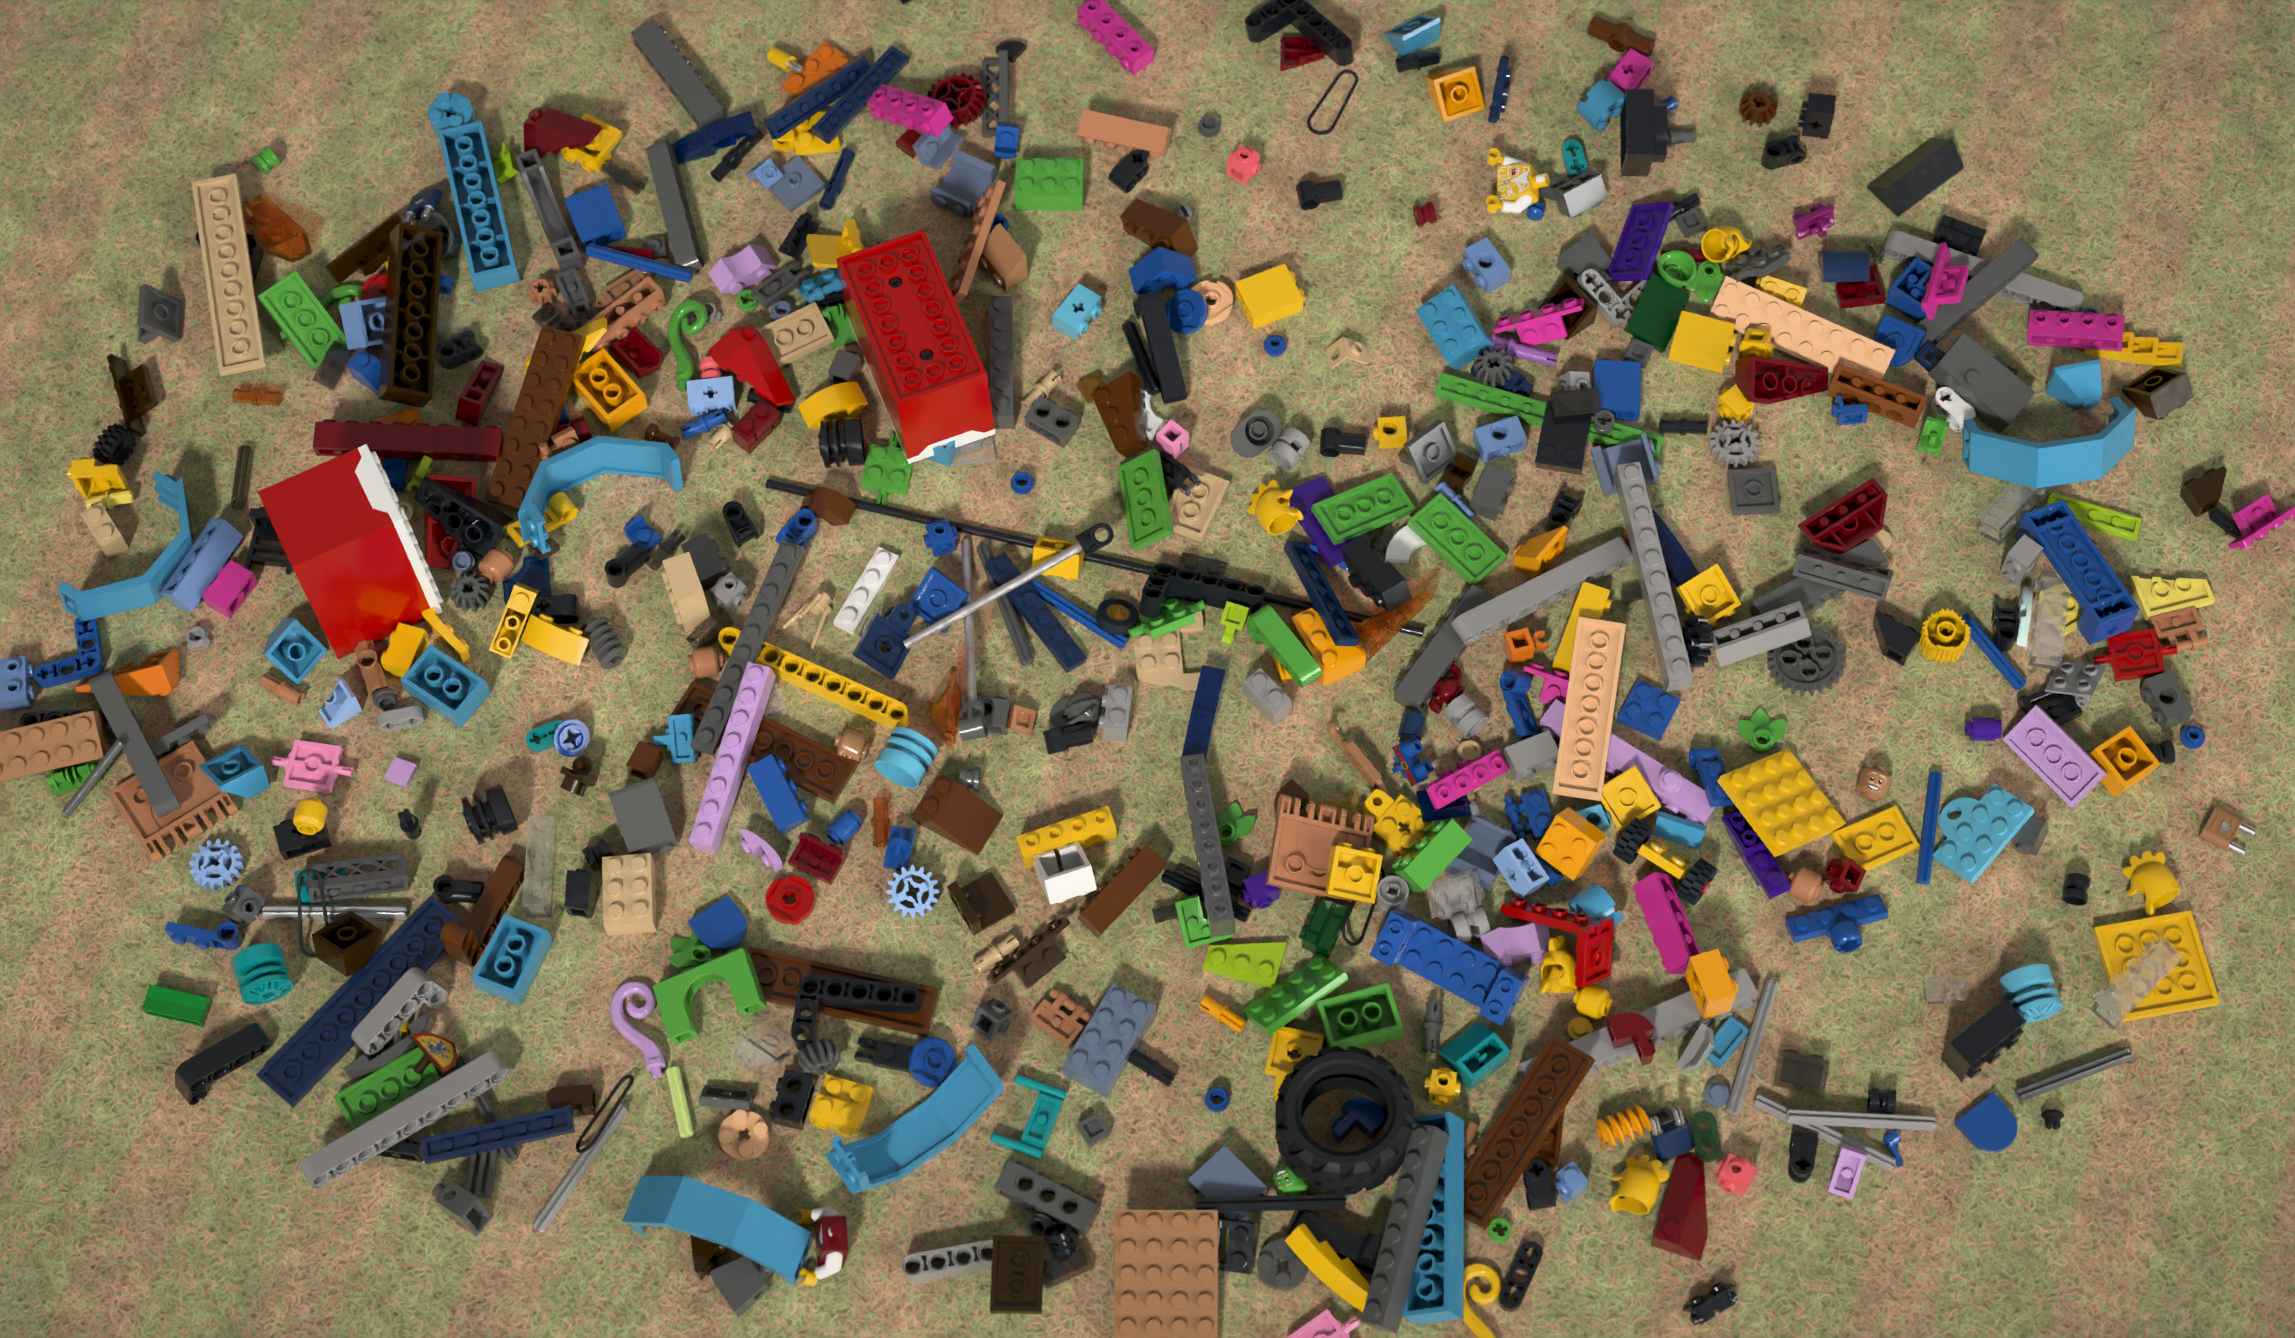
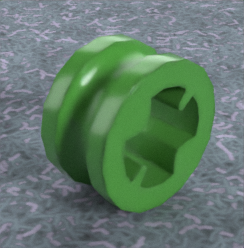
M743 290L737 296L738 306L743 312H752L758 307V302L751 296L752 290ZM748 298H751L752 302L748 301L747 304H744L743 300L747 301Z
M1503 1218L1493 1219L1488 1226L1489 1238L1496 1243H1503L1509 1239L1511 1234L1510 1223ZM1496 1225H1500L1501 1229L1506 1228V1231L1503 1232V1236H1499L1497 1232L1493 1233L1492 1229L1495 1230Z

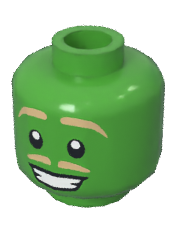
M1286 1163L1277 1167V1171L1273 1174L1276 1195H1304L1308 1191L1307 1180L1296 1177Z

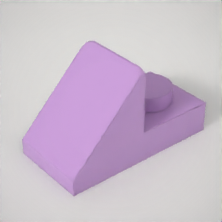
M1842 1144L1839 1156L1836 1159L1828 1192L1853 1199L1868 1151Z

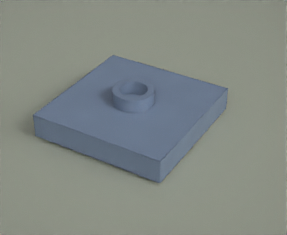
M796 156L779 168L782 177L768 188L791 213L823 191L825 183L799 156Z

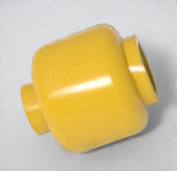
M308 797L297 803L293 823L299 832L313 835L324 828L328 809L320 799Z
M1592 984L1586 988L1578 989L1574 995L1577 1012L1594 1020H1599L1603 1016L1606 1017L1612 1008L1613 999L1610 997V993L1599 986Z

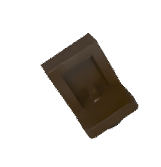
M1457 452L1452 465L1444 471L1441 479L1447 481V484L1451 487L1464 488L1471 481L1478 461L1461 452Z

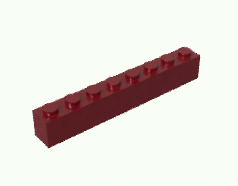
M325 419L322 422L315 421L313 449L317 456L338 457L367 444L370 452L375 451L378 458L420 460L425 455L432 460L496 463L498 457H500L505 437L502 428L493 425L480 428L468 424L462 425V427H453L450 424L429 426L426 423L406 425L402 422L383 424L379 421L359 423L355 420L336 422L331 419Z

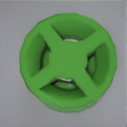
M266 146L261 149L259 155H254L251 158L255 166L265 175L270 172L273 166L280 164L278 157Z

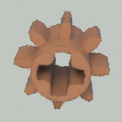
M543 277L532 281V288L527 289L529 296H531L532 304L537 302L541 307L549 303L552 304V296H557L553 281L547 282Z

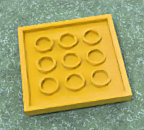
M1789 748L1723 774L1717 780L1774 857L1843 828L1846 824Z
M2191 910L2094 927L2093 934L2120 1022L2217 1006L2220 1003Z

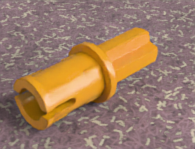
M1209 995L1202 999L1199 1008L1216 1018V1022H1223L1237 1032H1241L1245 1028L1246 1021L1230 1011V1006H1224Z

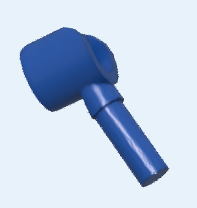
M1892 1130L1883 1137V1143L1890 1149L1893 1157L1896 1158L1898 1168L1903 1166V1163L1895 1145L1901 1142V1137L1896 1130Z

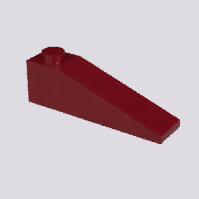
M1751 355L1735 360V384H1737V387L1748 402L1768 405L1827 391L1828 368Z

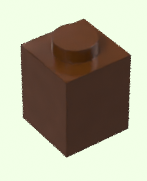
M639 741L626 764L629 774L642 780L653 778L664 760L660 747L652 742H647L646 744Z

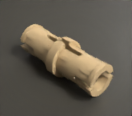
M1050 370L1040 383H1036L1033 386L1031 393L1022 400L1021 405L1023 407L1027 405L1025 408L1027 411L1039 396L1047 399L1049 392L1061 381L1059 375L1055 377L1057 375L1055 371Z
M1010 934L997 945L989 946L988 951L971 961V964L975 970H978V974L981 975L998 962L1000 964L1003 958L1016 948H1019L1020 944L1014 938V935Z

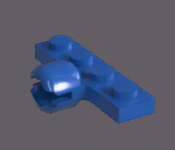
M1877 894L1785 919V925L1794 943L1819 936H1827L1830 938L1835 950L1847 954L1854 952L1862 944V935L1858 926L1887 919L1888 911L1880 895Z

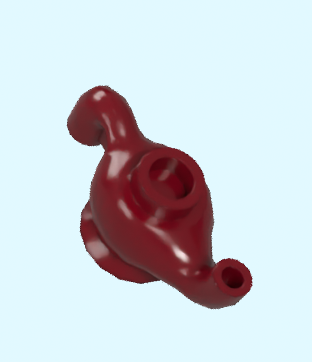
M1452 664L1449 669L1453 676L1447 679L1441 678L1435 686L1437 695L1429 701V708L1436 714L1441 712L1443 708L1442 703H1451L1455 698L1464 694L1465 686H1461L1462 671L1455 664Z

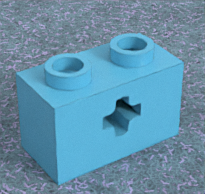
M1078 283L1052 315L1053 327L1076 340L1080 334L1083 335L1087 331L1090 321L1100 315L1102 311L1101 296Z

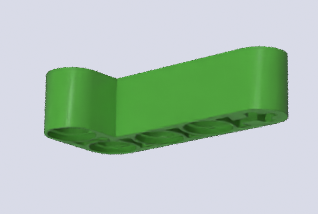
M1266 604L1247 617V630L1256 644L1264 643L1299 687L1303 688L1322 675L1318 663L1269 604Z

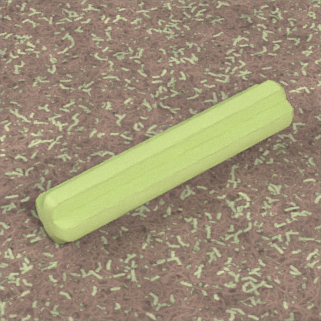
M678 1066L666 1069L679 1133L681 1138L691 1137L694 1132L681 1073Z

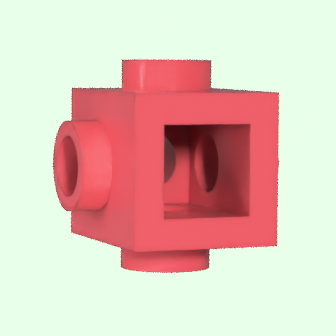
M1240 144L1237 150L1232 151L1229 155L1227 177L1247 185L1253 175L1256 176L1261 169L1260 154L1253 148Z
M1730 1153L1727 1160L1721 1159L1715 1170L1718 1173L1716 1183L1728 1193L1734 1192L1743 1197L1758 1168L1749 1164V1161L1743 1156H1734Z

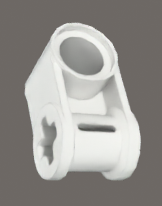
M1949 387L1939 388L1930 404L1933 413L1946 416V422H1950L1949 427L1955 432L1963 429L1964 420L1976 417L1974 408Z

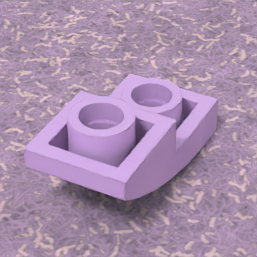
M746 829L740 830L742 840L739 843L746 854L750 852L754 859L760 856L767 868L771 866L774 872L783 868L781 858L765 840Z

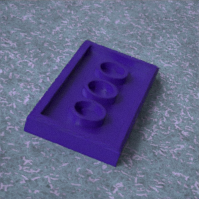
M1672 202L1632 204L1607 272L1612 278L1611 282L1649 279L1674 209Z
M1323 476L1293 488L1289 501L1290 507L1297 508L1304 517L1302 521L1298 520L1312 543L1317 547L1318 552L1328 567L1332 568L1339 565L1342 561H1345L1340 548L1357 537L1334 546L1311 511L1313 504L1336 494Z

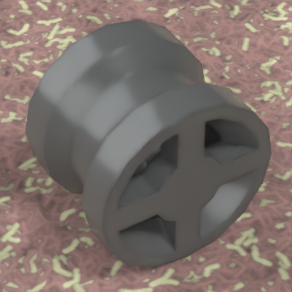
M961 766L959 783L965 788L979 791L981 781L980 767L968 769Z

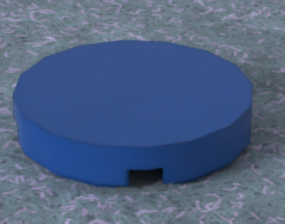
M1178 290L1174 293L1175 295L1172 299L1169 298L1165 307L1170 328L1179 334L1188 335L1195 333L1203 326L1207 319L1208 304L1204 296L1195 290Z
M936 1037L923 1039L916 1043L909 1052L908 1057L909 1071L913 1078L921 1085L930 1088L939 1087L957 1068L958 1062L953 1053L952 1046L943 1039Z

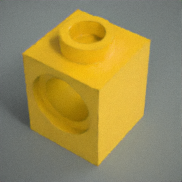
M1405 416L1377 418V427H1373V440H1378L1379 449L1404 447V444L1407 442ZM1392 431L1394 434H1387L1385 432Z

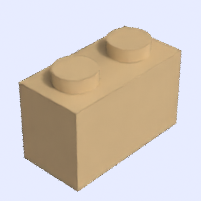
M101 502L80 513L108 560L129 549Z

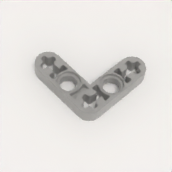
M1585 270L1578 276L1577 282L1580 289L1597 306L1604 317L1612 325L1621 326L1628 321L1634 308L1629 302L1630 295L1638 298L1646 280L1639 281L1621 299L1596 270ZM1587 277H1592L1591 283L1587 284L1585 282ZM1598 285L1601 287V288L1597 289L1595 292L1592 291V290L1595 289ZM1600 292H1605L1609 296L1608 303L1600 301ZM1625 308L1627 311L1620 316L1621 318L1617 319L1615 317L1617 312Z

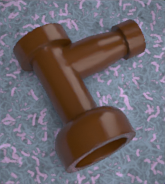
M653 423L648 426L644 435V440L652 442L658 440L662 443H668L673 450H676L680 443V437H672L660 432L659 427Z

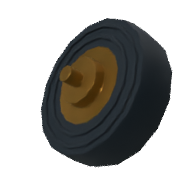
M1118 598L1104 600L1099 604L1096 613V621L1099 627L1114 635L1129 634L1128 629L1135 627L1139 618L1138 611L1133 604Z

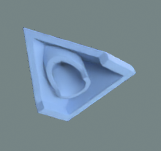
M340 676L328 700L325 701L324 708H320L318 712L329 729H333L360 713L362 709L350 687Z

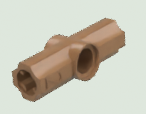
M364 640L358 643L357 647L354 648L357 663L361 669L370 698H373V695L378 690L389 687L374 641Z

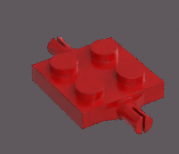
M2153 628L2124 632L2107 638V654L2093 655V661L2095 665L2109 663L2113 670L2115 682L2153 677L2164 673L2163 655L2178 654L2176 644L2162 646L2157 639L2156 630Z

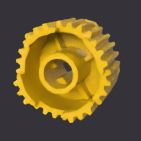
M1941 608V611H1936L1935 614L1932 613L1930 617L1927 616L1926 620H1924L1919 632L1921 635L1918 645H1920L1919 649L1922 650L1921 654L1925 659L1934 660L1935 663L1939 661L1940 664L1942 662L1947 664L1948 661L1950 663L1956 662L1961 657V654L1963 655L1970 638V627L1968 624H1965V620H1961V616L1958 617V614L1953 609L1949 611L1948 608L1946 610Z

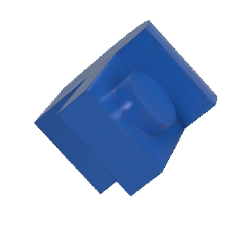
M1351 1099L1342 1105L1341 1114L1345 1117L1340 1116L1332 1125V1138L1340 1144L1357 1127L1367 1137L1372 1139L1386 1125L1384 1114L1380 1107L1369 1099Z

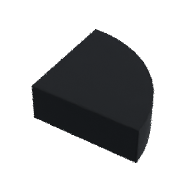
M1007 41L995 48L997 54H999V50H1008V59L1011 63H1014L1027 49L1026 44L1019 41Z

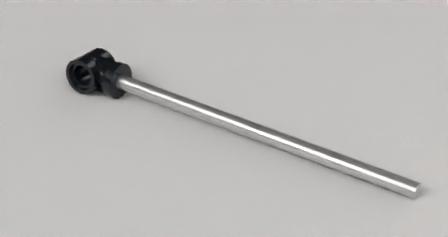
M1098 523L1075 536L1078 543L903 640L906 649L1077 553L1083 551L1085 556H1088L1108 545L1114 537L1113 529L1106 523ZM1098 528H1103L1107 531V538L1103 542L1095 538V532Z

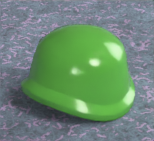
M1684 251L1664 253L1657 261L1658 276L1677 288L1689 284L1695 277L1696 263L1691 255Z

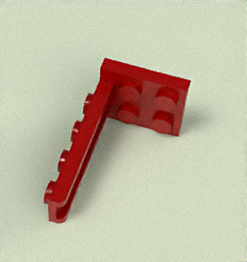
M1521 897L1512 898L1511 901L1501 905V911L1504 915L1578 934L1575 947L1577 958L1574 970L1576 987L1586 988L1611 976L1614 919L1604 917L1596 920L1589 918L1587 914L1569 913L1564 908H1549L1545 903L1526 902V899Z

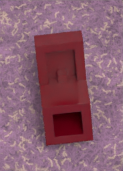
M1632 1012L1609 1017L1606 1029L1614 1049L1634 1044L1641 1065L1644 1066L1652 1063L1653 1056L1656 1053L1652 1039H1649L1652 1038L1654 1033L1652 1023L1646 1017Z

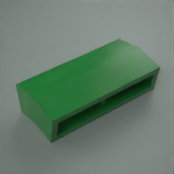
M149 984L142 1010L145 1014L204 1027L212 998Z

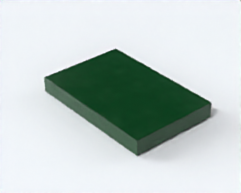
M1651 273L1649 279L1644 284L1624 331L1642 342L1653 345L1655 350L1663 353L1669 344L1679 322L1681 311H1684L1690 295L1656 274Z

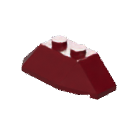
M1871 478L1798 524V528L1812 544L1845 553L1882 530L1888 494L1874 478Z

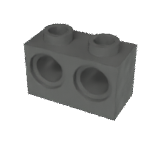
M1041 396L1037 398L1024 416L1026 428L1062 448H1065L1079 429L1078 416L1072 410H1065L1052 399H1045ZM1040 414H1048L1044 417L1039 416ZM1061 424L1067 425L1066 427H1059Z

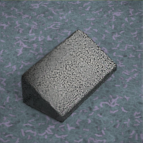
M721 607L717 608L686 638L693 649L712 646L719 639L718 635L722 629L734 625L728 611Z

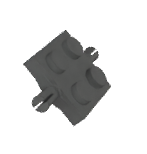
M1779 244L1771 249L1752 246L1746 252L1735 256L1732 261L1725 264L1726 272L1731 273V278L1736 280L1737 283L1747 277L1764 278L1791 260L1790 252L1785 251L1784 246Z

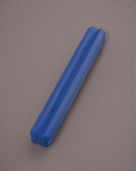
M1969 613L1962 615L1961 620H1965V624H1968L1970 627V637L2015 690L2018 691L2023 688L2027 683L2024 677Z

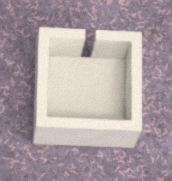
M1079 841L1058 848L1063 867L1061 872L1058 869L1054 850L1032 856L1038 881L1050 905L1062 903L1066 899L1086 895L1091 891L1097 890L1091 864Z

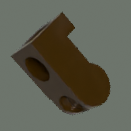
M592 1084L558 1086L550 1089L547 1093L546 1099L551 1110L570 1106L572 1110L582 1109L585 1116L595 1115V1089Z

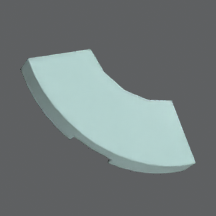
M2022 587L2018 605L2017 646L2026 647L2032 611V587Z

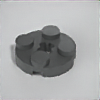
M1284 1237L1265 1245L1259 1253L1257 1261L1261 1280L1269 1288L1275 1290L1295 1289L1305 1280L1308 1267L1285 1242L1287 1238ZM1280 1259L1282 1261L1284 1259L1288 1260L1287 1266L1289 1269L1286 1271L1283 1268L1282 1271L1278 1270L1277 1261Z

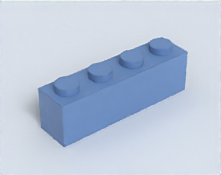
M211 518L160 593L178 609L193 611L200 604L206 587L214 582V578L220 569L226 566L229 556L239 547V542L243 535L225 519Z

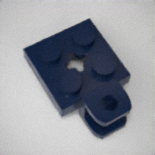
M900 603L890 607L883 617L879 614H874L852 655L888 679H894L910 648L906 649L903 640L910 637L906 632L910 630L915 620V611ZM885 641L888 651L882 652L879 643Z

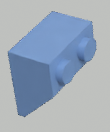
M386 297L339 305L348 350L383 343Z

